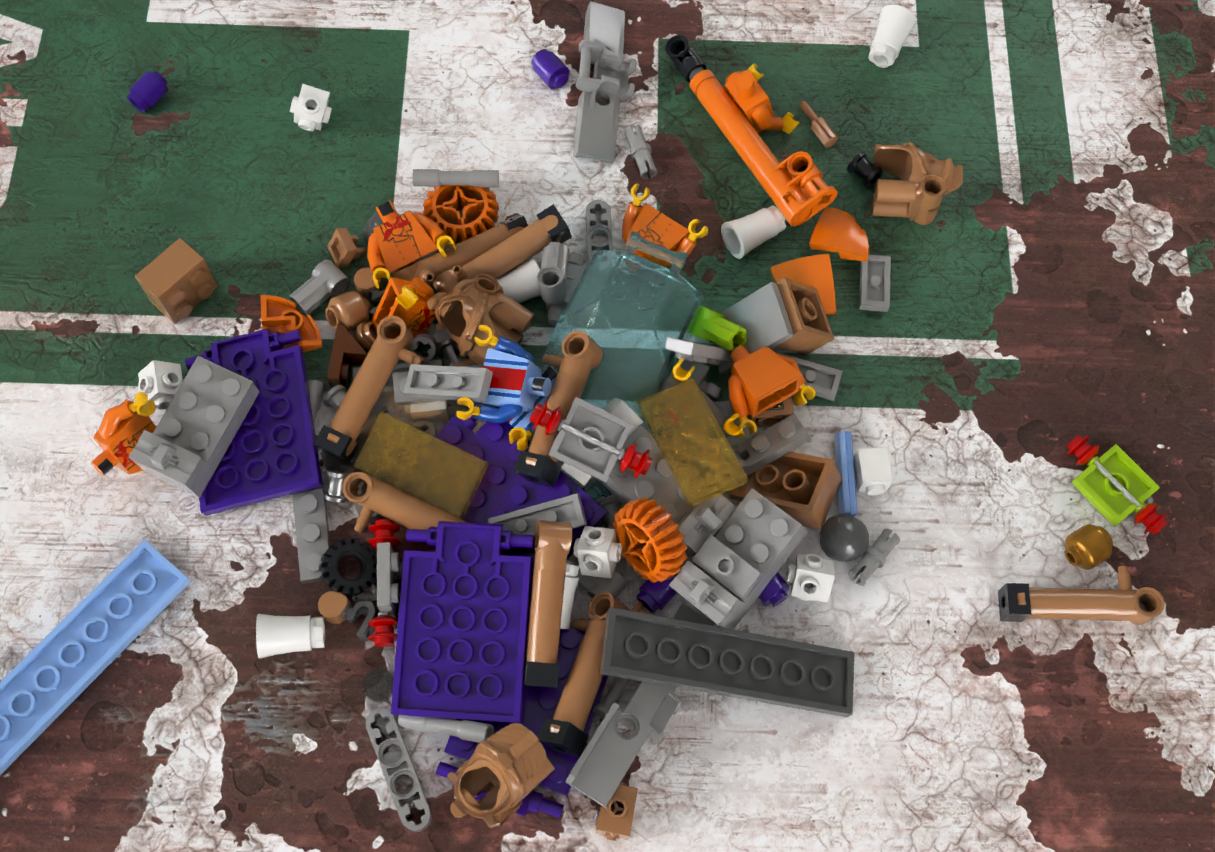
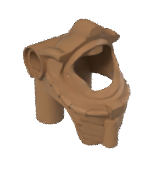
M912 142L902 145L875 144V166L881 167L886 173L898 176L900 180L877 179L875 194L872 196L871 216L908 218L910 221L914 220L920 225H929L935 220L943 197L962 185L963 166L957 164V167H955L951 158L938 160L932 154L923 152Z
M478 274L474 279L462 280L456 284L452 292H438L427 302L429 309L435 310L438 320L436 329L440 331L445 328L448 331L450 338L457 342V348L461 351L460 355L462 357L468 356L474 363L483 365L487 349H493V345L479 346L476 344L474 337L480 340H486L489 337L488 333L478 329V326L487 325L492 330L493 336L498 337L501 335L520 344L524 338L523 333L535 317L534 313L503 294V287L499 285L494 277L488 274Z
M513 723L496 732L486 741L479 743L471 758L455 773L449 772L447 775V779L454 785L453 789L456 799L450 807L452 815L458 819L463 818L467 814L484 819L489 828L499 827L505 823L521 807L522 799L555 770L547 759L546 751L537 736L522 724ZM486 790L488 793L477 802L475 798Z

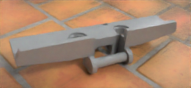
M590 1L585 15L584 38L579 43V52L581 53L580 70L575 86L582 93L578 98L573 157L580 158L583 156L613 164L620 102H626L634 95L635 84H628V77L636 70V59H630L629 63L623 64L625 11ZM591 64H594L593 78H590ZM595 96L603 97L607 101V105L598 104Z
M677 599L667 615V618L711 626L715 624V622L685 605L679 599ZM617 677L601 704L597 703L593 709V712L603 720L565 782L606 808L648 735L651 737L650 741L654 744H659L664 736L663 729L671 716L676 715L681 707V699L674 693L677 687L633 680L640 686L625 711L621 712L618 710L620 705L616 702L631 679ZM617 726H627L634 734L624 737L618 733Z

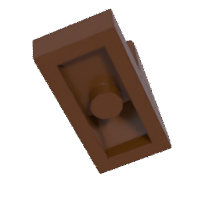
M338 324L327 373V380L331 389L336 385L344 386L345 381L350 380L351 365L361 366L367 356V353L343 325Z

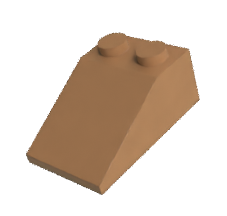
M789 452L742 479H735L729 496L742 502L751 488H753L803 526L821 530L842 478L833 459Z

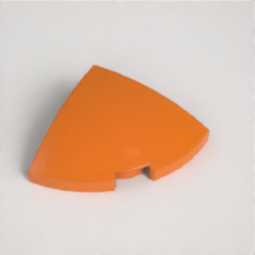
M826 207L812 233L809 242L811 250L838 252L840 259L868 262L869 242L867 234L857 223L856 218L840 209Z
M829 253L786 261L770 268L774 283L785 277L817 288L825 314H836L834 280Z
M260 295L262 330L269 328L271 333L279 332L280 334L298 329L301 332L302 341L284 345L283 349L299 345L304 353L322 348L320 331L309 314L306 317L296 309V303L285 298Z

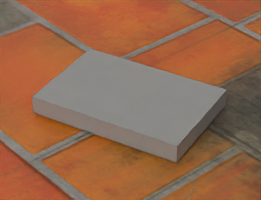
M770 282L721 312V314L726 316L725 319L747 329L746 335L748 339L744 347L750 353L762 347L772 349L794 336L778 284ZM711 343V345L722 347L717 343ZM721 360L720 365H717L719 373L723 375L729 374L735 362L733 360L732 362Z

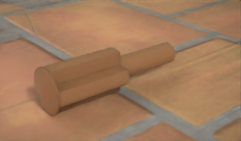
M802 101L799 107L812 122L810 127L825 148L835 145L839 137L823 117L818 118L808 103Z

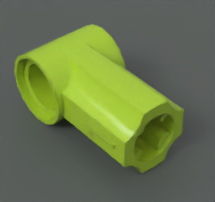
M704 306L701 307L691 330L692 335L711 343H717L730 351H733L738 346H745L748 339L746 335L747 329L725 319V315Z

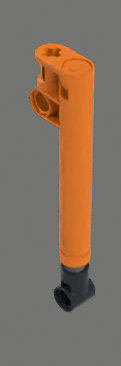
M676 35L667 41L665 50L675 67L680 71L685 80L690 83L689 86L692 92L697 96L703 107L791 226L801 225L834 201L838 191L835 187L826 184L823 180L822 172L807 152H796L780 163L722 84L717 80L713 72L706 70V65L694 51L687 38L682 35ZM808 166L805 171L798 172L801 167Z

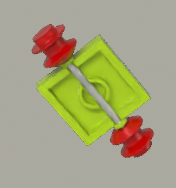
M1080 434L1076 436L1066 446L1070 450L1066 455L1074 454L1078 458L1076 465H1085L1088 461L1090 462L1087 464L1089 467L1071 483L1114 527L1133 511L1135 513L1139 511L1135 515L1134 524L1142 523L1146 527L1144 534L1150 531L1155 535L1168 524L1164 519L1168 513L1160 515L1156 511L1158 503H1151L1144 507L1145 504L1143 503L1160 487L1117 444L1100 458L1098 456L1094 458L1099 451L1100 445L1091 446L1087 442L1089 434L1084 438Z

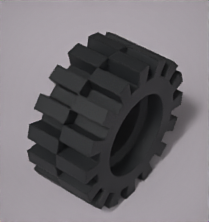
M350 537L342 541H336L326 550L320 561L322 562L319 565V571L322 572L320 579L326 582L327 585L325 587L328 591L332 589L346 597L351 595L357 596L374 584L377 576V559L374 555L377 552L375 549L370 550L368 548L370 545L368 542L361 543L359 538L350 540ZM352 556L359 561L361 571L357 578L347 579L339 573L338 562L342 557Z

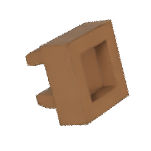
M336 228L327 245L338 268H348L352 259L361 258L365 251L364 247L356 248L355 245L359 237L357 235H350L347 228Z

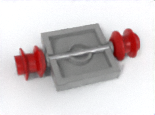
M578 397L574 398L565 419H561L560 407H557L554 411L547 408V400L543 406L538 403L536 404L529 421L534 423L532 429L534 430L538 426L544 427L545 436L553 433L555 429L559 431L548 453L549 456L604 482H607L617 460H620L621 472L629 468L634 471L635 479L639 474L645 475L652 462V458L648 457L650 450L647 449L644 453H640L637 451L636 443L628 446L626 450L623 448L634 424Z
M379 519L369 527V531L375 533V538L370 539L369 544L377 549V607L380 612L378 617L368 622V626L375 628V634L368 636V640L373 641L376 647L394 646V641H397V634L394 633V628L398 626L401 594L398 580H402L403 562L399 561V553L393 550V548L400 544V540L394 537V533L400 531V526L394 524L393 520Z

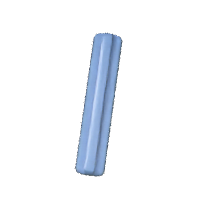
M839 431L834 435L836 467L842 478L838 487L839 514L856 516L858 512L853 439L851 432Z

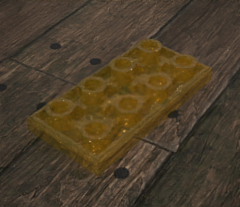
M694 378L637 401L638 408L689 507L748 483L746 473Z
M380 411L354 467L462 519L489 463Z

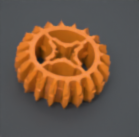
M441 185L434 187L435 191H428V199L424 200L423 215L435 221L446 236H450L455 244L495 227V223L499 219V205L496 201V195L494 191H490V187ZM460 205L462 206L463 217H460Z
M644 497L625 504L614 515L615 521L612 522L616 531L617 543H621L622 546L621 556L626 558L627 565H631L636 574L641 573L644 580L649 579L653 583L669 580L680 572L681 568L685 565L684 561L687 559V554L685 553L687 545L682 541L685 536L679 532V524H675L672 520V514H667L663 505L658 506L654 499L649 501Z

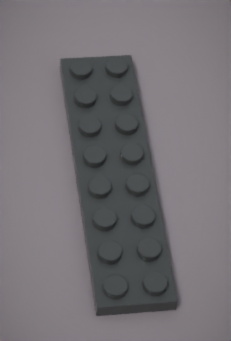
M610 607L607 610L600 670L602 675L843 717L853 715L854 652L619 608Z

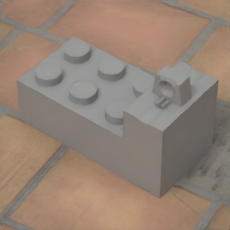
M197 356L153 434L144 430L128 458L146 473L200 498L260 391L253 381Z
M640 425L626 439L623 448L626 450L628 446L636 443L638 452L644 453L647 449L650 450L648 457L652 458V462L645 475L639 474L635 479L633 470L628 468L626 471L621 472L620 460H617L607 482L597 480L623 505L644 497L649 501L654 499L658 506L663 505L665 512L672 514V520L675 524H679V532L685 536L682 541L687 545L685 550L687 557L696 555L709 536H714L724 525L736 507L716 487L707 490Z
M751 488L715 536L720 542L763 574L744 600L740 599L699 565L689 560L669 586L717 625L734 630L807 534L808 530Z

